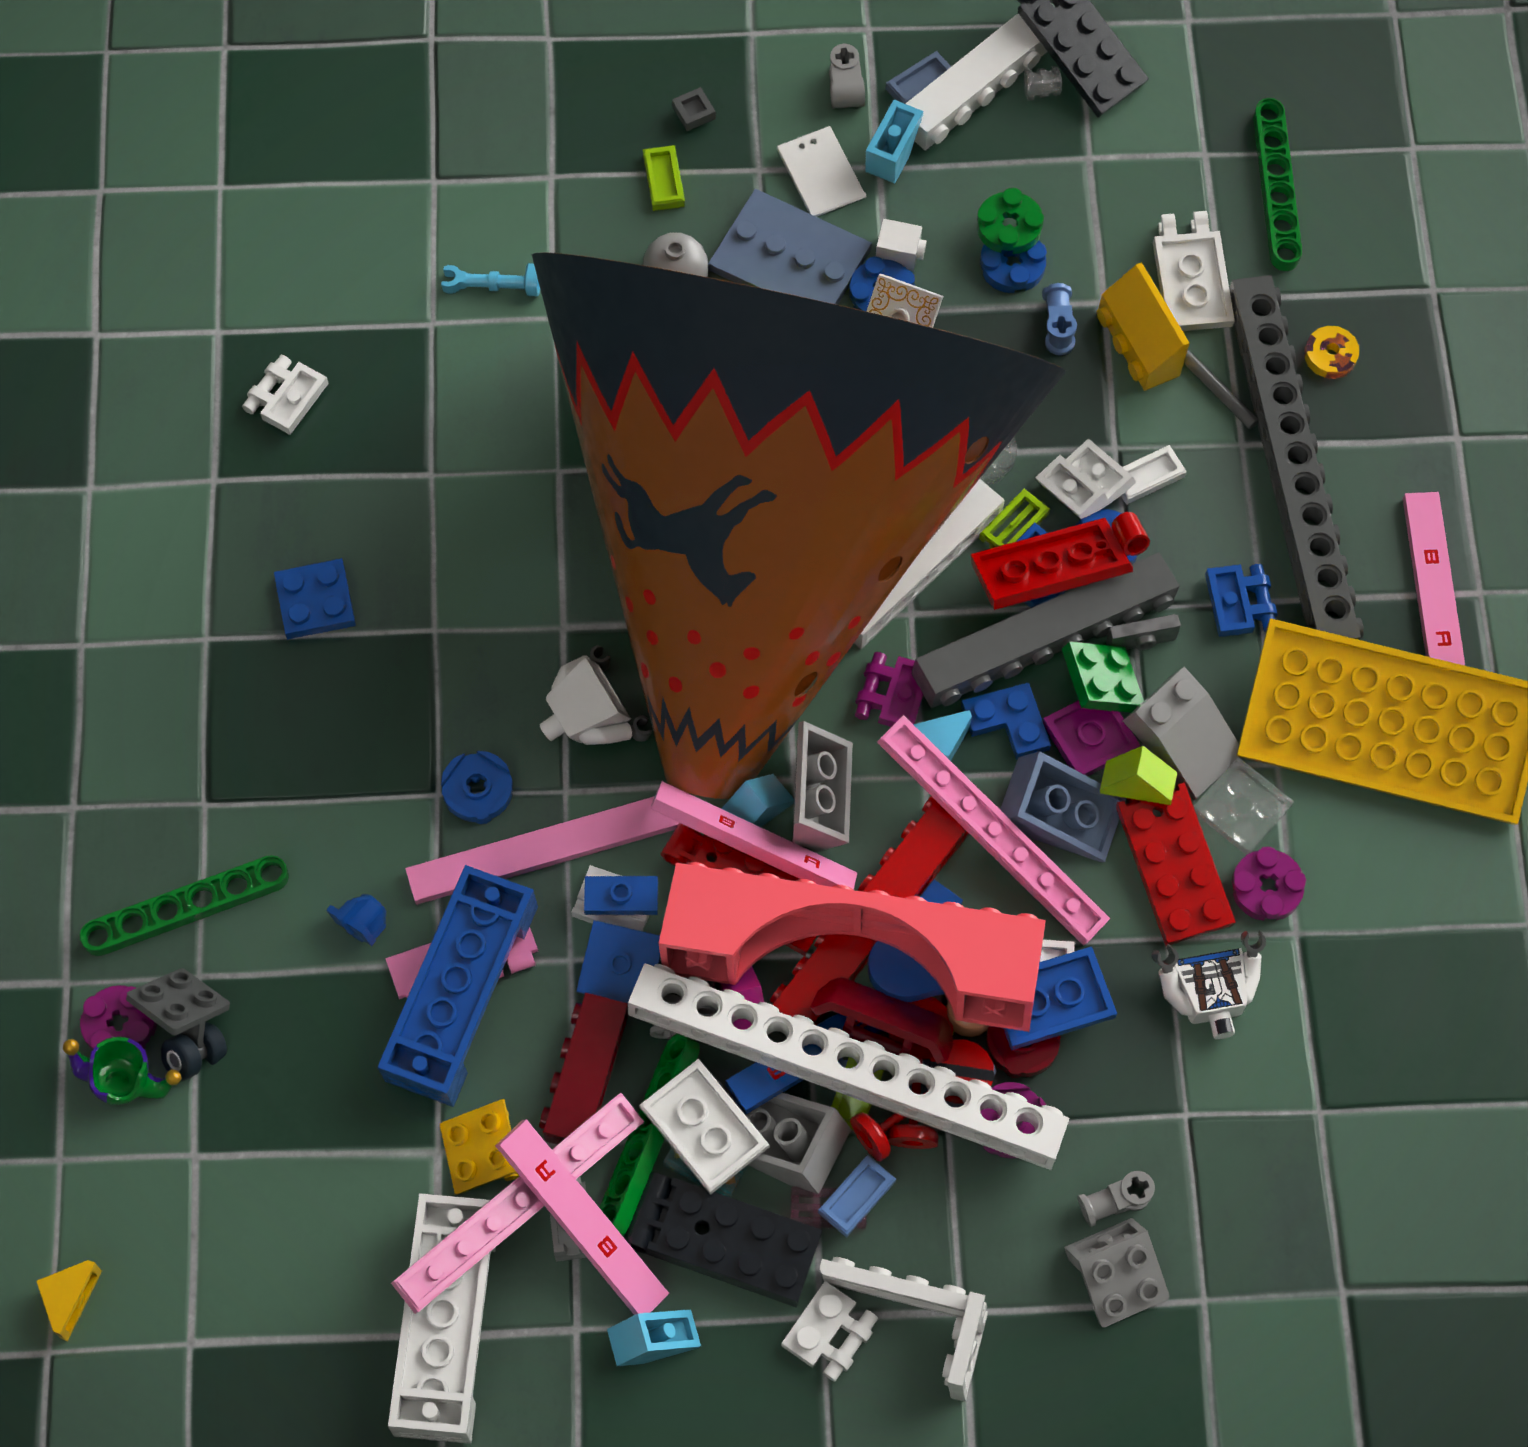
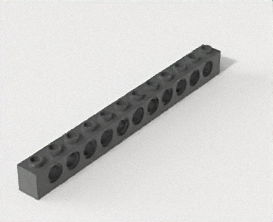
M1272 275L1234 279L1229 290L1235 320V333L1255 416L1259 419L1257 423L1306 627L1360 640L1364 634L1363 623L1360 617L1356 618L1354 611L1356 604L1355 591L1352 586H1348L1346 579L1348 563L1345 555L1340 554L1338 546L1340 544V531L1337 524L1333 525L1331 518L1333 511L1332 498L1330 494H1325L1323 486L1325 483V470L1323 464H1318L1317 438L1314 433H1310L1308 425L1310 423V410L1308 404H1303L1301 397L1303 382L1301 375L1295 372L1296 355L1294 346L1289 345L1287 340L1288 321L1286 316H1281L1279 308L1281 306L1279 287H1274ZM1254 312L1262 313L1264 316H1258ZM1261 341H1267L1272 345H1265ZM1268 370L1276 371L1279 375L1271 374ZM1275 400H1283L1286 404H1279ZM1282 429L1291 430L1294 434H1287ZM1289 459H1296L1301 464H1294ZM1296 489L1306 490L1309 494L1303 495ZM1304 519H1310L1317 525H1309ZM1311 550H1319L1324 556H1317ZM1318 581H1327L1332 587H1324ZM1326 612H1334L1340 619H1333Z

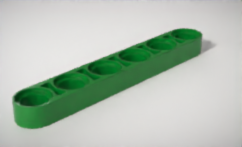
M1264 98L1256 105L1253 122L1270 261L1276 269L1291 271L1299 264L1302 255V243L1284 106L1279 100ZM1270 109L1278 117L1273 120H1267L1263 118L1260 112ZM1270 136L1275 137L1280 141L1281 145L1275 148L1269 147L1265 144L1264 139ZM1277 164L1284 169V173L1273 175L1268 171L1267 167ZM1274 192H1281L1287 196L1288 201L1276 203L1271 199L1270 195ZM1284 220L1291 225V229L1286 232L1279 231L1274 226V222ZM1283 248L1289 249L1294 253L1295 258L1284 260L1279 257L1277 251Z
M270 855L93 919L82 927L80 941L91 955L102 956L279 891L284 888L289 879L287 866L278 856ZM275 865L281 868V876L276 881L268 882L262 879V872L266 867ZM235 878H242L247 881L245 891L237 895L229 893L227 891L229 882ZM208 891L213 897L209 905L202 908L193 905V897L196 893ZM169 903L176 905L178 911L174 918L162 920L158 917V911L161 906ZM133 916L140 917L143 920V924L139 931L127 933L123 930V924L126 919ZM97 929L105 930L108 933V937L104 944L92 946L88 943V937L91 932Z
M678 1033L669 1039L643 1102L697 1060L700 1045L696 1040ZM641 1108L638 1114L644 1123L629 1134L599 1207L622 1236L625 1235L630 1226L665 1139Z

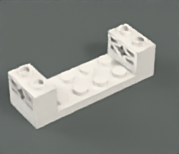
M419 1193L409 1267L490 1200ZM496 1247L416 1314L406 1302L404 1303L388 1427L394 1437L471 1444L476 1409L473 1390L490 1254L495 1252Z

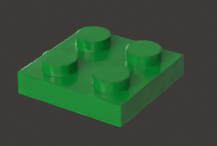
M1069 641L1062 648L1081 708L1132 713L1144 701L1125 647Z

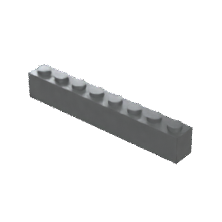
M1158 552L1133 563V572L1080 586L915 659L911 674L931 708L940 704L949 706L958 701L967 692L972 690L975 693L983 691L993 681L1001 677L1009 679L1018 675L1028 665L1046 663L1055 653L1062 651V648L1069 641L1084 643L1085 640L1094 636L1099 639L1108 635L1111 626L1137 622L1143 618L1144 614L1150 611L1161 612L1174 603V598L1180 585Z

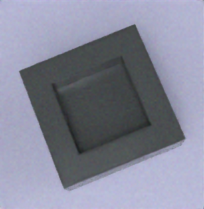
M701 87L672 99V108L686 131L716 119V111Z

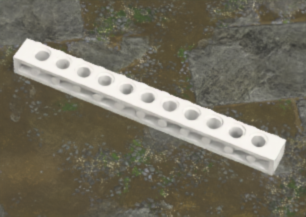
M644 963L628 1001L629 1016L1052 1170L1070 1119L1063 1116V1113L1055 1107L1048 1105L1038 1107L1028 1103L1026 1098L1013 1092L1003 1094L992 1090L989 1084L981 1080L971 1079L967 1081L956 1077V1074L948 1068L941 1066L931 1068L920 1064V1060L912 1055L900 1053L898 1056L887 1052L882 1045L874 1041L865 1040L860 1042L849 1038V1034L841 1029L829 1028L827 1030L814 1025V1022L805 1016L794 1015L791 1017L780 1013L779 1009L772 1004L766 1002L756 1004L745 1000L744 996L736 991L714 989L710 987L709 983L698 977H689V979L681 977L665 965L655 964L651 966ZM675 993L680 995L682 1000L676 1004H669L663 998L667 994ZM703 1006H711L716 1009L717 1013L713 1016L705 1017L700 1015L698 1010ZM737 1019H747L751 1022L752 1026L748 1029L740 1030L732 1023ZM779 1031L784 1033L787 1039L776 1043L771 1041L768 1035L771 1032ZM808 1044H815L822 1049V1052L814 1056L808 1055L804 1052L803 1047ZM843 1057H852L857 1062V1065L853 1068H844L838 1063V1060ZM882 1069L890 1072L893 1078L884 1082L876 1079L873 1073ZM916 1082L922 1083L927 1087L928 1092L921 1095L915 1094L910 1090L909 1085ZM951 1095L958 1096L962 1099L964 1105L958 1108L951 1107L945 1102V1098ZM986 1108L993 1109L1000 1118L994 1121L986 1120L980 1111ZM1022 1121L1029 1122L1034 1126L1035 1132L1031 1134L1022 1133L1018 1130L1016 1124Z

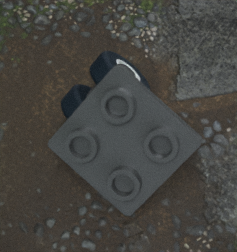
M184 968L175 970L127 992L126 1000L170 1034L176 1035L167 1039L162 1044L161 1059L167 1072L171 1069L180 1072L181 1081L197 1075L201 1069L203 1059H206L209 1064L214 1065L226 1055L227 1045L223 1034L215 1025L205 1021L228 1011L230 1002Z

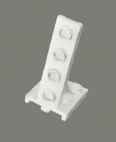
M833 1257L832 1261L822 1259L820 1272L823 1280L832 1286L956 1316L952 1339L955 1340L954 1348L956 1349L954 1355L947 1354L942 1377H945L944 1385L948 1386L950 1397L966 1402L988 1311H986L987 1304L984 1302L985 1295L974 1292L965 1295L966 1290L953 1285H944L943 1289L929 1286V1281L912 1275L906 1276V1280L891 1276V1271L881 1267L870 1266L869 1270L854 1267V1262L841 1257Z

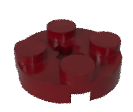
M989 1026L986 1035V1047L993 1063L1003 1070L1007 1076L1011 1078L1033 1077L1043 1073L1052 1065L1059 1052L1061 1035L1030 1044L1029 1048L1021 1047L1011 1050L1004 1029Z

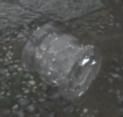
M1057 66L1051 67L1048 71L1045 68H1038L1036 72H1032L1030 68L1024 70V90L1029 101H1033L1035 95L1044 98L1048 97L1050 93H1053L1054 96L1061 94L1062 78Z

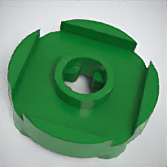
M1008 188L1004 192L990 196L979 208L977 214L978 236L988 248L995 252L1001 253L1002 250H1013L1012 254H1020L1031 249L1039 241L1044 215L1039 205L1032 198L1022 194L1017 188ZM1004 219H1015L1017 226L1013 227L1011 224L1004 226Z

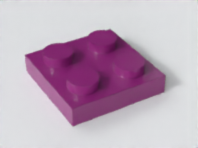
M1077 701L1043 718L1046 731L1067 765L1086 776L1104 769L1107 760L1141 746L1132 731L1123 722L1124 718L1119 711L1081 708L1080 702Z

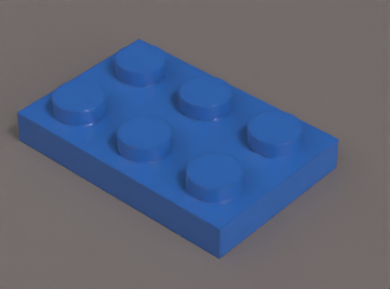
M1092 946L1040 962L1029 1032L1003 1028L1011 1050L1116 1018L1117 1011Z

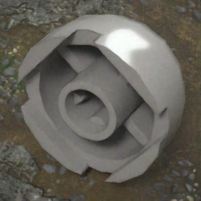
M671 232L662 235L648 246L644 254V266L704 277L708 276V258L703 246L689 235Z

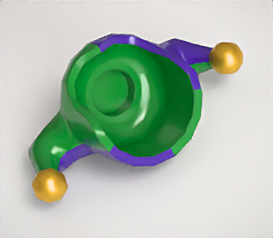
M113 1037L105 1039L98 1043L91 1051L90 1058L85 1057L78 1051L79 1043L75 1039H68L63 1044V1051L69 1056L74 1076L89 1083L93 1094L107 1104H127L138 1097L163 1099L171 1087L177 1085L182 1079L180 1072L174 1069L169 1070L165 1078L162 1079L150 1074L144 1048L130 1038Z

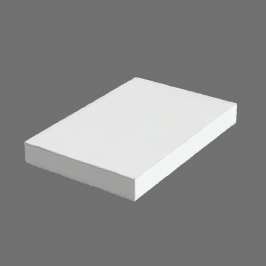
M699 1059L640 1104L641 1110L710 1195L770 1148L768 1142Z

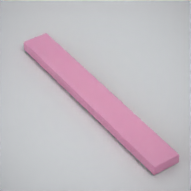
M904 715L877 741L906 772L1083 946L1109 921L1110 917Z
M654 796L405 869L415 904L418 905L452 895L465 865L507 879L673 831L679 822L651 809Z
M619 1093L556 1145L552 1151L574 1178L577 1179L644 1123V1121L623 1094ZM519 1176L392 1281L391 1284L416 1314L543 1208L544 1205Z

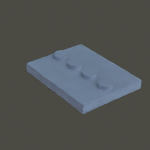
M754 189L709 261L708 270L734 283L838 305L849 287L853 273L863 264L871 251L872 243L760 190Z

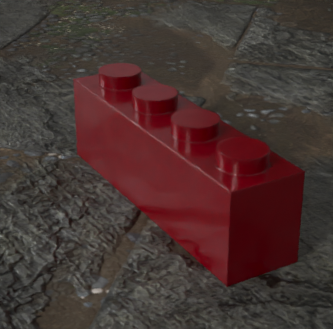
M586 992L583 1002H576L571 1017V1024L575 1025L572 1038L565 1037L560 1058L565 1059L561 1072L555 1071L550 1086V1093L554 1094L551 1107H544L539 1122V1128L544 1129L543 1134L546 1142L558 1145L601 1109L629 1017L628 1003Z

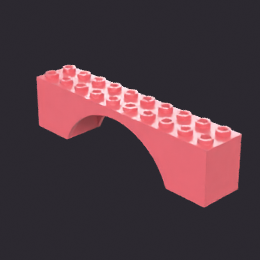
M688 862L687 864L676 863L659 939L661 964L671 968L676 975L688 978L698 977L707 981L736 985L743 974L758 960L775 949L793 941L826 934L866 937L883 942L902 951L924 967L945 993L955 1020L1029 1032L1046 920L1038 919L1036 916L1027 913H1021L1016 916L1004 914L997 909L988 907L981 908L980 910L965 908L956 902L939 904L927 902L918 896L900 898L890 896L888 893L879 890H873L868 893L855 891L846 885L823 886L817 885L808 879L791 881L780 879L778 876L769 873L752 875L743 873L736 868L720 870L707 868L704 864L698 862Z

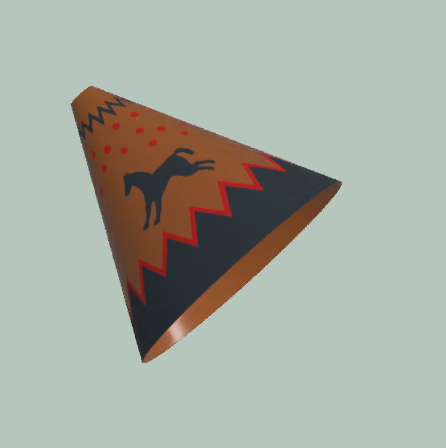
M533 253L532 258L666 782L689 794L717 799H730L745 781L757 777L912 562L1066 373V370L1038 357L978 339L787 293L608 259L562 253Z

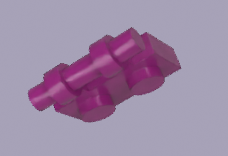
M874 652L872 661L867 663L864 671L866 680L863 689L857 693L855 717L867 720L871 709L881 710L878 720L879 724L892 727L903 715L912 724H915L923 698V692L911 674L915 661L898 656L895 668L885 666L887 656L884 653ZM881 681L890 683L886 696L876 693Z

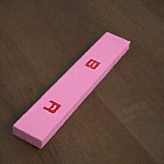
M1439 492L1405 493L1403 505L1425 655L1465 665Z
M663 781L661 782L651 806L653 811L799 879H808L817 885L830 887L846 885L854 890L857 872Z
M527 1119L520 1121L495 1145L496 1148L634 1315L651 1313L669 1292Z

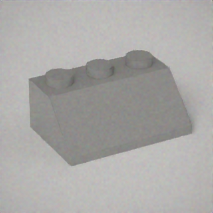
M805 721L798 723L793 843L819 852L849 843L853 743Z

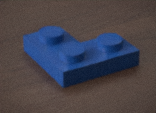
M1029 683L962 700L961 707L963 712L970 710L972 715L969 728L971 737L1005 728L1016 759L1035 752L1050 750L1051 744Z

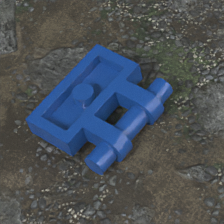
M1241 564L1208 568L1206 570L1205 577L1219 637L1253 633L1255 619L1262 622L1263 631L1266 632L1269 619H1275L1278 616L1276 604L1271 603L1269 589L1271 588L1270 578L1268 575H1265L1262 564L1250 566L1251 576L1246 577L1243 576ZM1248 591L1255 593L1257 604L1250 605Z

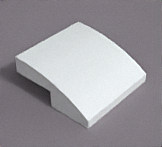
M1087 439L1067 459L1059 455L1035 477L1043 487L1080 519L1106 507L1136 483L1134 477L1090 439Z

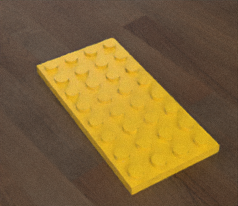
M1270 618L1236 756L1517 825L1528 783V681Z

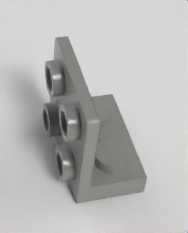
M1133 1218L1064 1247L1068 1260L1083 1276L1098 1323L1102 1327H1107L1168 1300L1170 1297L1148 1231Z

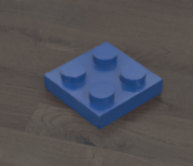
M342 558L274 572L287 640L356 626Z

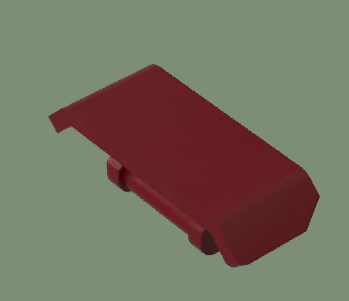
M843 977L829 981L818 990L810 1006L815 1016L829 1011L847 1016L842 1030L849 1034V1038L860 1042L865 1040L874 1041L882 1045L885 1051L898 1056L900 1053L909 1054L913 1043L928 1048L938 1064L948 1060L953 1046L951 1027L945 1017ZM857 1020L905 1040L903 1043L857 1026L855 1022Z

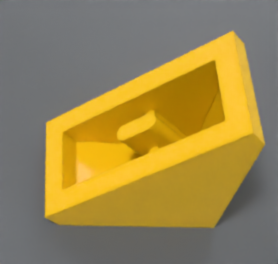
M87 1260L36 1281L52 1330L65 1341L69 1340L102 1273V1270L95 1262Z

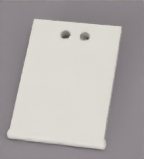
M831 126L777 146V151L809 214L818 217L866 198V193L863 191Z

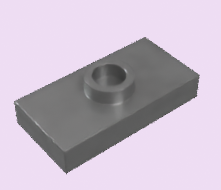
M1173 614L1111 626L1106 639V645L1125 647L1126 649L1147 650L1154 647L1157 643L1176 640L1181 627L1179 617Z

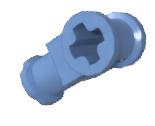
M1064 283L1051 284L1042 291L1043 300L1047 304L1048 334L1046 335L1045 345L1051 353L1061 356L1073 350L1075 346L1074 334L1077 329V322L1072 314V305L1069 302L1072 296V289Z

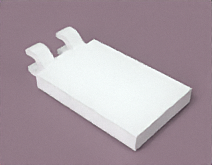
M1207 211L1193 212L1194 220L1190 221L1192 233L1177 234L1174 214L1161 215V222L1158 223L1159 236H1155L1153 239L1160 293L1182 331L1233 327L1235 320L1220 231L1210 232Z

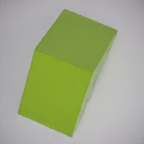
M1141 746L1106 761L1100 794L1171 805L1177 772L1146 747Z

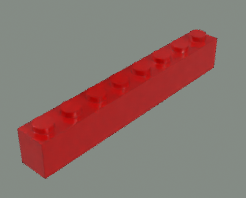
M930 796L922 808L923 816L918 822L912 820L901 834V838L904 840L896 849L890 847L879 863L882 866L875 876L869 874L859 886L858 891L869 893L873 890H879L894 897H920L969 836V833ZM845 934L820 935L814 944L817 949L810 958L806 956L801 958L792 972L795 977L787 986L781 984L772 995L770 1002L779 1009L780 1013L791 1017L794 1015L805 1016L811 1019L814 1025L817 1026L829 1014V1012L815 1016L810 1006L817 991L836 978L843 977L855 981L868 964L870 951L877 940Z

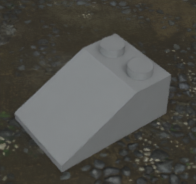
M1185 667L1170 676L1123 720L1149 751L1177 772V782L1179 784L1185 782L1188 793L1194 800L1240 758L1236 756L1239 743L1209 693Z
M781 1093L746 1114L745 1116L764 1137L770 1147L748 1165L788 1185L819 1194L851 1131V1128L836 1108Z

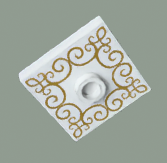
M879 274L867 312L933 328L943 296L884 274Z

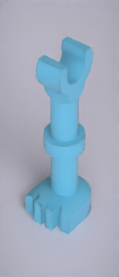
M533 263L526 265L525 276L500 275L499 271H490L489 274H470L460 271L454 265H447L443 268L445 277L455 278L449 282H441L443 292L448 294L456 293L466 287L489 288V291H499V288L524 289L527 296L540 295V286Z

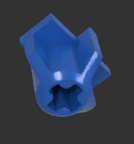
M362 894L360 897L346 901L339 910L332 905L326 910L335 923L343 927L348 934L371 946L386 928V909L369 894Z

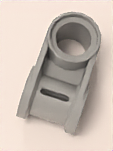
M839 44L832 49L830 54L831 66L829 76L832 109L865 106V87L861 75L858 50L850 44Z

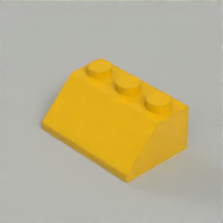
M1142 262L1138 263L1101 295L1097 316L1100 324L1104 328L1107 327L1113 336L1112 341L1116 351L1119 354H1123L1127 360L1131 377L1134 381H1139L1143 390L1146 391L1180 376L1189 341Z

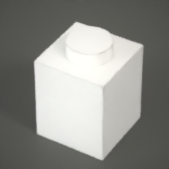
M883 219L876 247V256L896 261L914 272L916 260H923L927 241L921 240L922 226Z

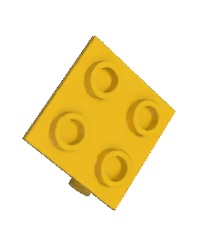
M505 1099L495 1101L439 1123L455 1195L503 1177L505 1181L515 1180L519 1177V1174L495 1146L511 1131L509 1112L506 1108Z

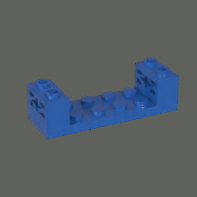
M464 866L377 1067L385 1082L454 1107L468 1074L463 1063L514 941L516 937L525 939L538 908L533 889L476 868Z

